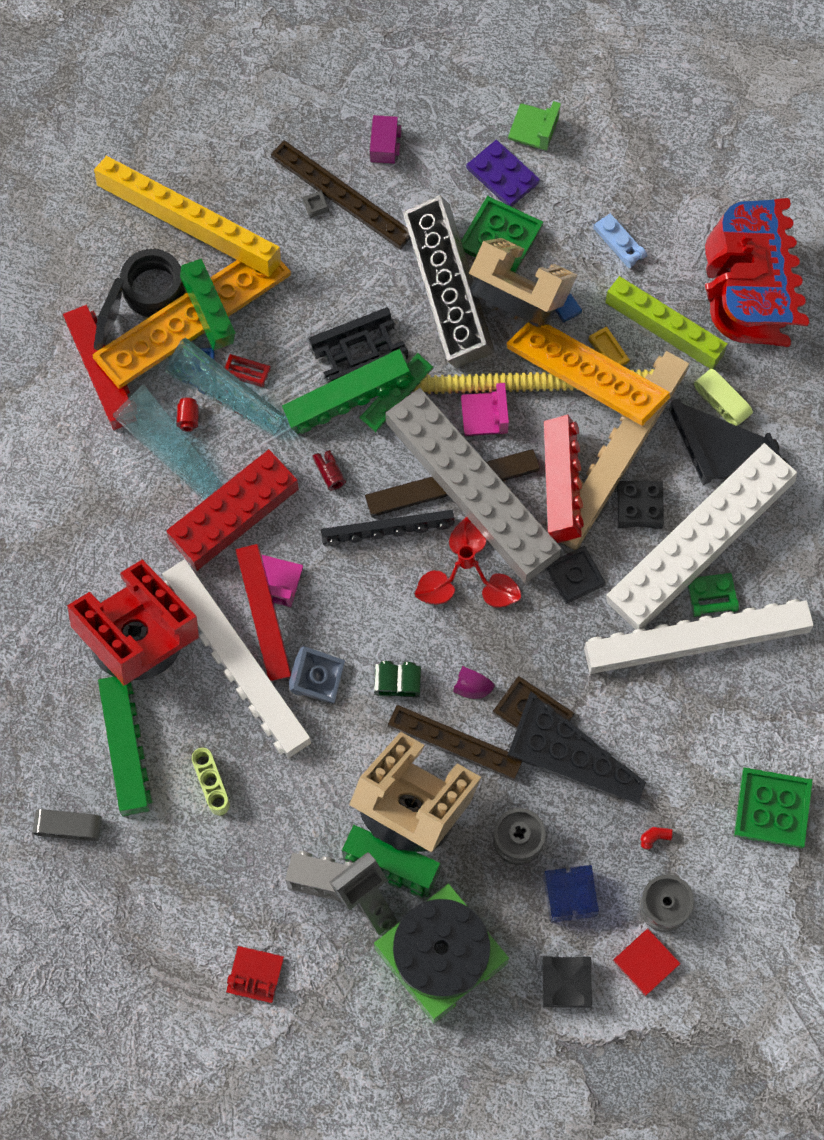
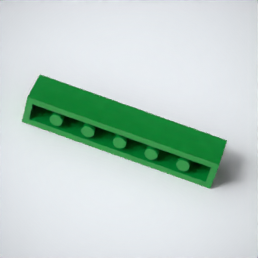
M398 349L282 405L291 429L296 434H304L318 424L328 423L331 418L348 413L353 407L369 403L370 399L376 396L388 394L391 389L397 386L407 385L410 380L414 379L405 355Z
M114 676L98 679L119 812L122 817L150 811L149 804H152L153 801L151 791L146 790L145 782L149 781L147 768L142 767L141 760L145 759L143 746L138 744L141 730L139 724H135L134 716H138L136 703L131 702L130 695L134 694L132 681L123 685Z

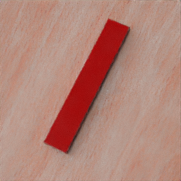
M259 544L235 549L267 676L270 681L290 677L291 669Z

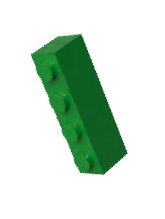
M202 258L181 265L180 278L213 351L233 344L236 333Z

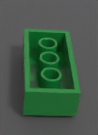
M353 824L342 848L343 860L354 863L368 852L377 861L386 879L389 880L388 883L399 889L403 886L410 889V893L416 897L422 898L424 895L429 898L440 873V862L417 852L396 850L393 846L375 838L371 832Z

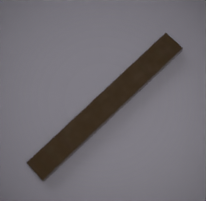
M285 140L271 153L272 159L318 192L322 191L325 197L401 250L411 239L408 228Z
M534 449L486 462L502 481L540 471ZM428 477L366 494L365 499L370 516L374 517L449 495L433 477Z

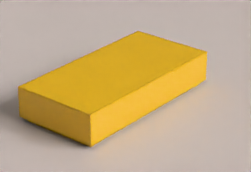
M607 326L588 336L589 342L597 352L622 366L629 363L630 359Z

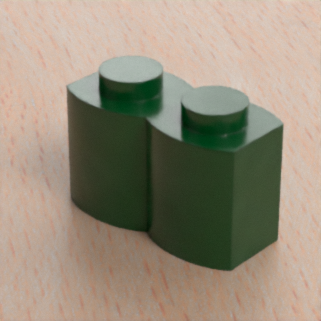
M381 661L380 664H375L374 695L420 697L421 666H417L414 662L394 665L392 661Z

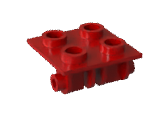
M238 946L231 975L229 974L227 979L226 993L273 1003L284 956Z

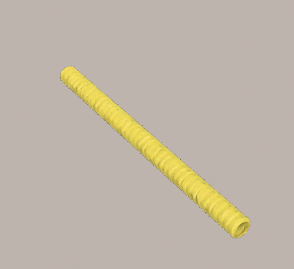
M644 369L643 372L637 370L635 373L645 378L648 373L652 375L654 369L650 371ZM525 372L522 375H519V373H515V375H512V373L505 375V373H502V375H498V373L492 375L489 373L488 376H485V374H481V376H478V374H475V376H471V374H468V376H464V374L458 376L455 374L453 377H451V374H448V377H444V375H441V377L427 375L413 392L421 388L423 392H428V394H431V392L438 394V392H441V394L448 392V394H451L454 391L455 394H458V391L465 393V391H468V393H472V391H475V393H478V391H482V393L489 391V393H492V390L496 391V383H505V388L509 392H512V390H516V392H519V390L523 392L529 390V392H532L533 389H536V391H539V389L546 391V389H549V391H553V389H556V391L570 389V391H573L575 387L551 373L546 374V372H542V374H539V372L535 374L529 372V375H526Z

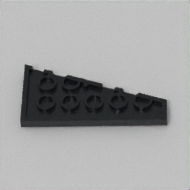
M530 691L507 754L508 757L635 805L639 804L646 784L642 778L618 762L609 752L594 743V740L570 721L556 713L551 706L546 705L537 695Z

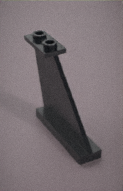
M680 398L671 401L669 411L702 485L711 483L712 479H727L764 443L781 457L779 444L775 438H772L770 432L763 437L681 403Z

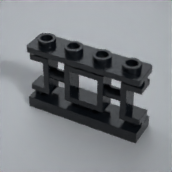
M388 307L308 338L309 348L312 354H314L315 359L326 356L331 366L330 370L323 372L327 383L383 357H379L376 349L383 345L387 346L390 353L400 349L405 355L406 360L408 359V349L405 347L404 342L401 341L393 345L387 331L395 329V323L391 318ZM379 328L382 337L372 340L369 332ZM365 340L371 354L353 360L347 347ZM340 344L342 353L332 356L329 348ZM347 360L350 369L339 372L336 364Z

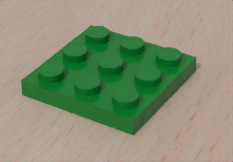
M487 196L461 239L464 252L476 258L483 241L503 238L524 248L521 257L515 258L510 271L516 273L542 229L543 221Z
M743 767L733 837L803 849L805 847L813 779Z

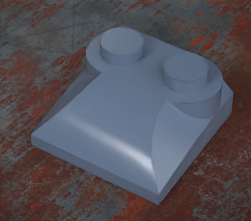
M305 646L301 647L293 665L289 681L290 691L298 696L305 695L332 704L335 703L345 660Z

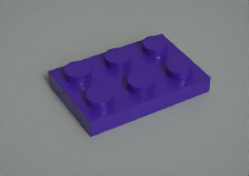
M497 139L466 164V169L504 204L511 207L540 183V179Z

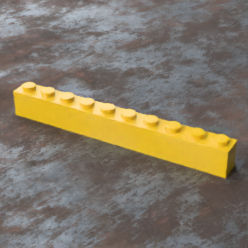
M105 156L94 169L97 186L270 277L281 263L280 247L124 164Z

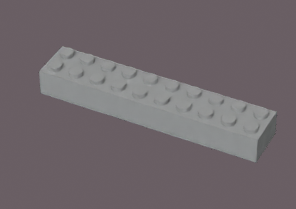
M421 388L386 412V424L525 584L560 558L561 547Z

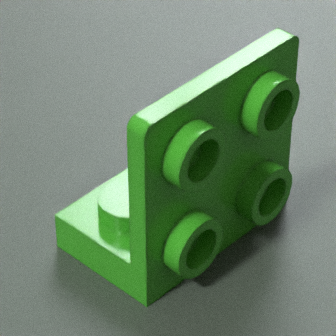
M553 101L551 108L546 110L521 103L508 139L547 151L560 117L561 103Z

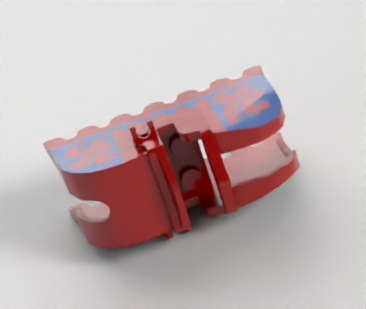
M789 198L738 202L729 207L707 237L705 244V254L708 262L706 274L708 278H716L712 282L705 284L707 298L710 302V315L715 327L732 341L789 347L791 339L788 335L782 334L780 328H784L786 325L808 326L809 324L808 316L797 310L798 307H802L806 303V299L802 294L796 293L794 288L801 286L803 279L800 275L794 274L791 271L792 268H796L799 265L800 260L797 256L788 252V249L794 248L797 244L796 239L785 232V230L791 229L794 225L793 220L782 213V211L788 210L791 206Z

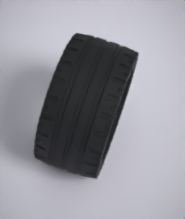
M150 248L138 251L126 260L120 273V279H124L122 294L126 303L133 311L139 315L150 317L185 294V286L180 278L181 266L176 258L164 250ZM159 269L173 276L172 286L159 296H140L132 289L134 280L147 270Z

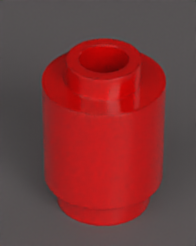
M182 398L179 400V404H177L176 426L185 432L193 431L198 427L199 406L193 398Z

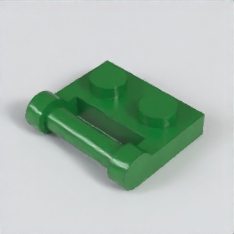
M732 573L697 577L687 586L693 617H700L701 614L730 610L731 612L739 611ZM727 597L729 601L706 605L699 604V601Z

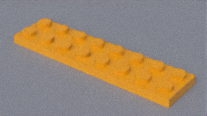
M528 322L506 343L507 349L641 426L670 398V392L549 324L541 325L539 328Z

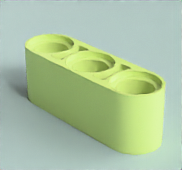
M714 369L708 370L694 382V387L698 393L727 422L738 426L753 414L750 405Z
M198 748L192 754V762L207 804L213 814L224 815L229 810L230 803L215 761L207 748ZM202 756L209 758L205 765L197 763L198 759ZM209 777L217 779L213 786L205 785V781ZM215 799H224V804L221 807H214L212 804Z

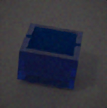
M592 865L570 867L568 873H566V868L544 871L543 879L550 923L571 920L573 911H576V919L597 917L599 908Z

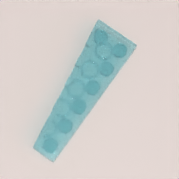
M186 337L180 341L164 370L183 383H190L197 387V391L204 395L207 393L214 397L217 403L221 405L226 404L231 407L234 413L245 417L248 421L272 435L279 431L287 418Z
M142 385L113 413V417L202 499L205 500L223 486L146 386Z

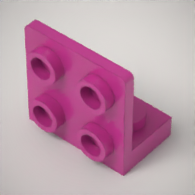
M496 383V391L492 393L461 395L465 436L508 433L509 420L505 383Z
M262 555L273 602L292 607L303 565Z

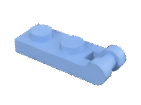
M611 213L594 224L593 229L628 268L633 267L636 261L647 257L645 249L636 243Z

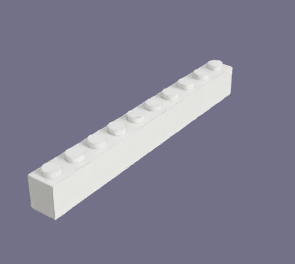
M184 559L162 573L164 582L197 616L198 630L201 633L199 638L205 647L210 645L213 650L211 655L216 663L223 664L226 669L223 672L230 682L235 681L238 686L236 691L242 700H248L251 705L248 708L255 718L260 717L263 722L261 727L268 737L272 735L276 740L274 746L280 755L285 753L289 759L310 745V737L187 561Z
M794 599L784 605L778 606L777 603L766 605L763 609L747 608L742 613L737 614L726 612L721 614V617L712 618V616H704L699 618V621L690 622V620H683L678 622L677 625L668 626L667 624L656 626L655 629L647 631L645 628H641L625 635L620 632L612 634L610 638L593 637L585 643L584 651L589 672L594 674L810 633L814 625L807 600L800 601L799 599Z

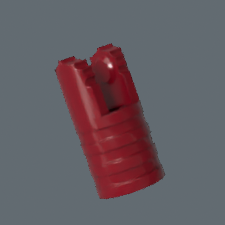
M330 450L325 452L324 459L319 453L312 455L329 491L337 490L346 484V480Z

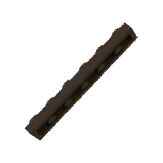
M396 705L388 723V727L402 732L513 781L522 764L521 761L508 757V751L400 705Z

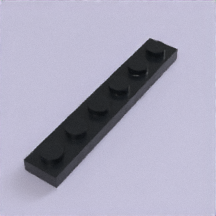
M452 509L321 529L323 545L336 546L345 541L357 543L366 538L381 539L386 535L403 536L407 532L413 531L424 533L433 528L444 530L454 526V513Z

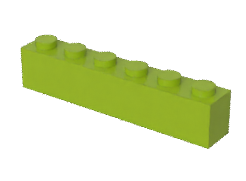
M619 276L607 291L605 301L607 305L709 369H714L724 356L728 343Z

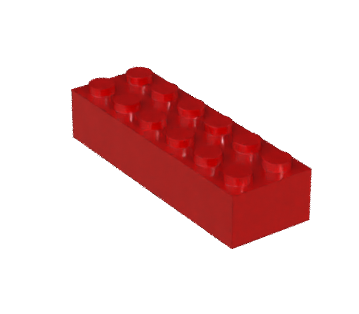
M268 449L167 529L168 539L192 567L198 571L298 491V480Z

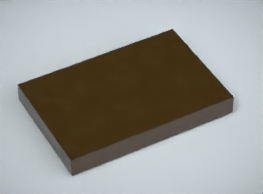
M520 676L515 679L492 712V714L517 730L530 691H532L541 701L551 706L564 719L571 721L575 715L574 712Z

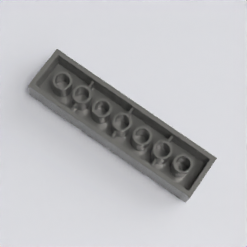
M439 195L404 211L403 215L447 361L458 369L495 353L479 298L471 295L470 287L473 278L469 274L470 268L450 204Z

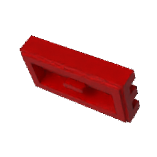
M230 354L223 370V376L264 388L271 366ZM232 362L239 363V364H242V365H245V366H249V367H252V368H255V369H258V370H262V371H264V372H263V373H260V372L251 370V369H249V368L237 366V365H234V364H231V363H232Z

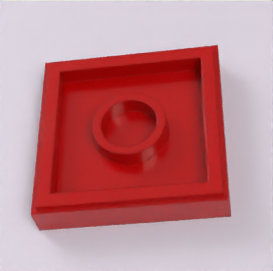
M648 928L613 959L617 967L645 997L681 964Z

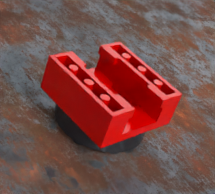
M143 559L120 572L121 579L126 583V587L100 603L91 592H88L67 605L71 628L89 646L97 665L109 675L118 678L123 685L128 684L132 680L149 679L164 672L174 663L182 648L199 638L197 616Z

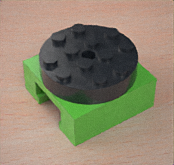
M449 883L426 902L411 909L401 922L374 942L376 952L433 1024L456 1007L455 1003L483 980L485 982L504 968L509 961V957L489 934L480 917L467 907ZM436 944L448 945V952L443 955L436 953Z

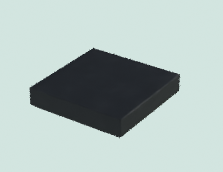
M586 546L558 558L546 568L565 604L606 585Z

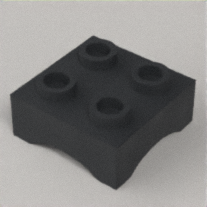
M619 481L617 486L618 528L648 527L662 529L664 524L663 481Z
M543 956V1007L591 1008V957Z

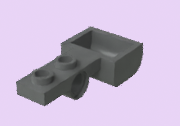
M370 853L364 854L329 882L339 899L349 910L356 905L359 907L378 935L388 930L397 922L393 912L378 889L388 880Z

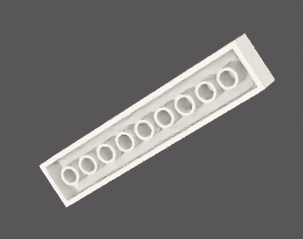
M764 443L606 595L607 604L635 630L645 628L796 482L797 471Z

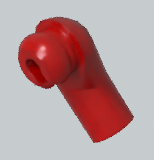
M651 827L641 835L640 845L643 849H652L653 843L658 839L671 840L673 830Z

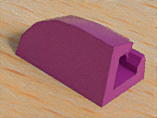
M462 666L453 692L465 698L480 699L490 694L495 685L484 675Z

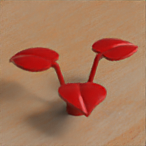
M465 517L454 528L449 538L450 549L458 556V561L455 562L450 578L447 579L446 574L441 571H429L419 580L414 595L417 599L427 604L437 605L446 603L455 594V588L451 582L454 580L458 568L470 569L473 566L476 568L482 582L487 585L482 590V597L488 605L496 608L506 607L518 602L521 599V592L517 584L505 574L496 573L490 577L489 582L486 580L479 567V562L476 561V554L485 547L486 538L468 517Z

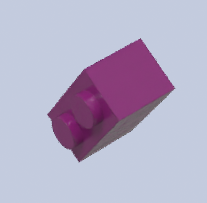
M373 115L369 151L370 162L395 164V156L400 155V143H397V138H401L402 125H398V117Z

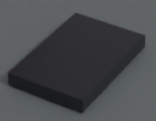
M115 279L98 315L93 346L95 350L103 348L118 316L124 279Z

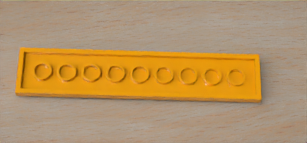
M236 260L210 278L229 317L291 276V271L281 261L275 271L268 277ZM188 293L182 295L93 354V359L119 389L205 333Z

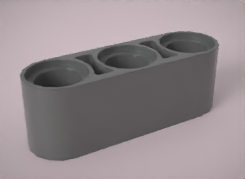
M37 809L32 834L42 837L99 841L102 817L87 813Z

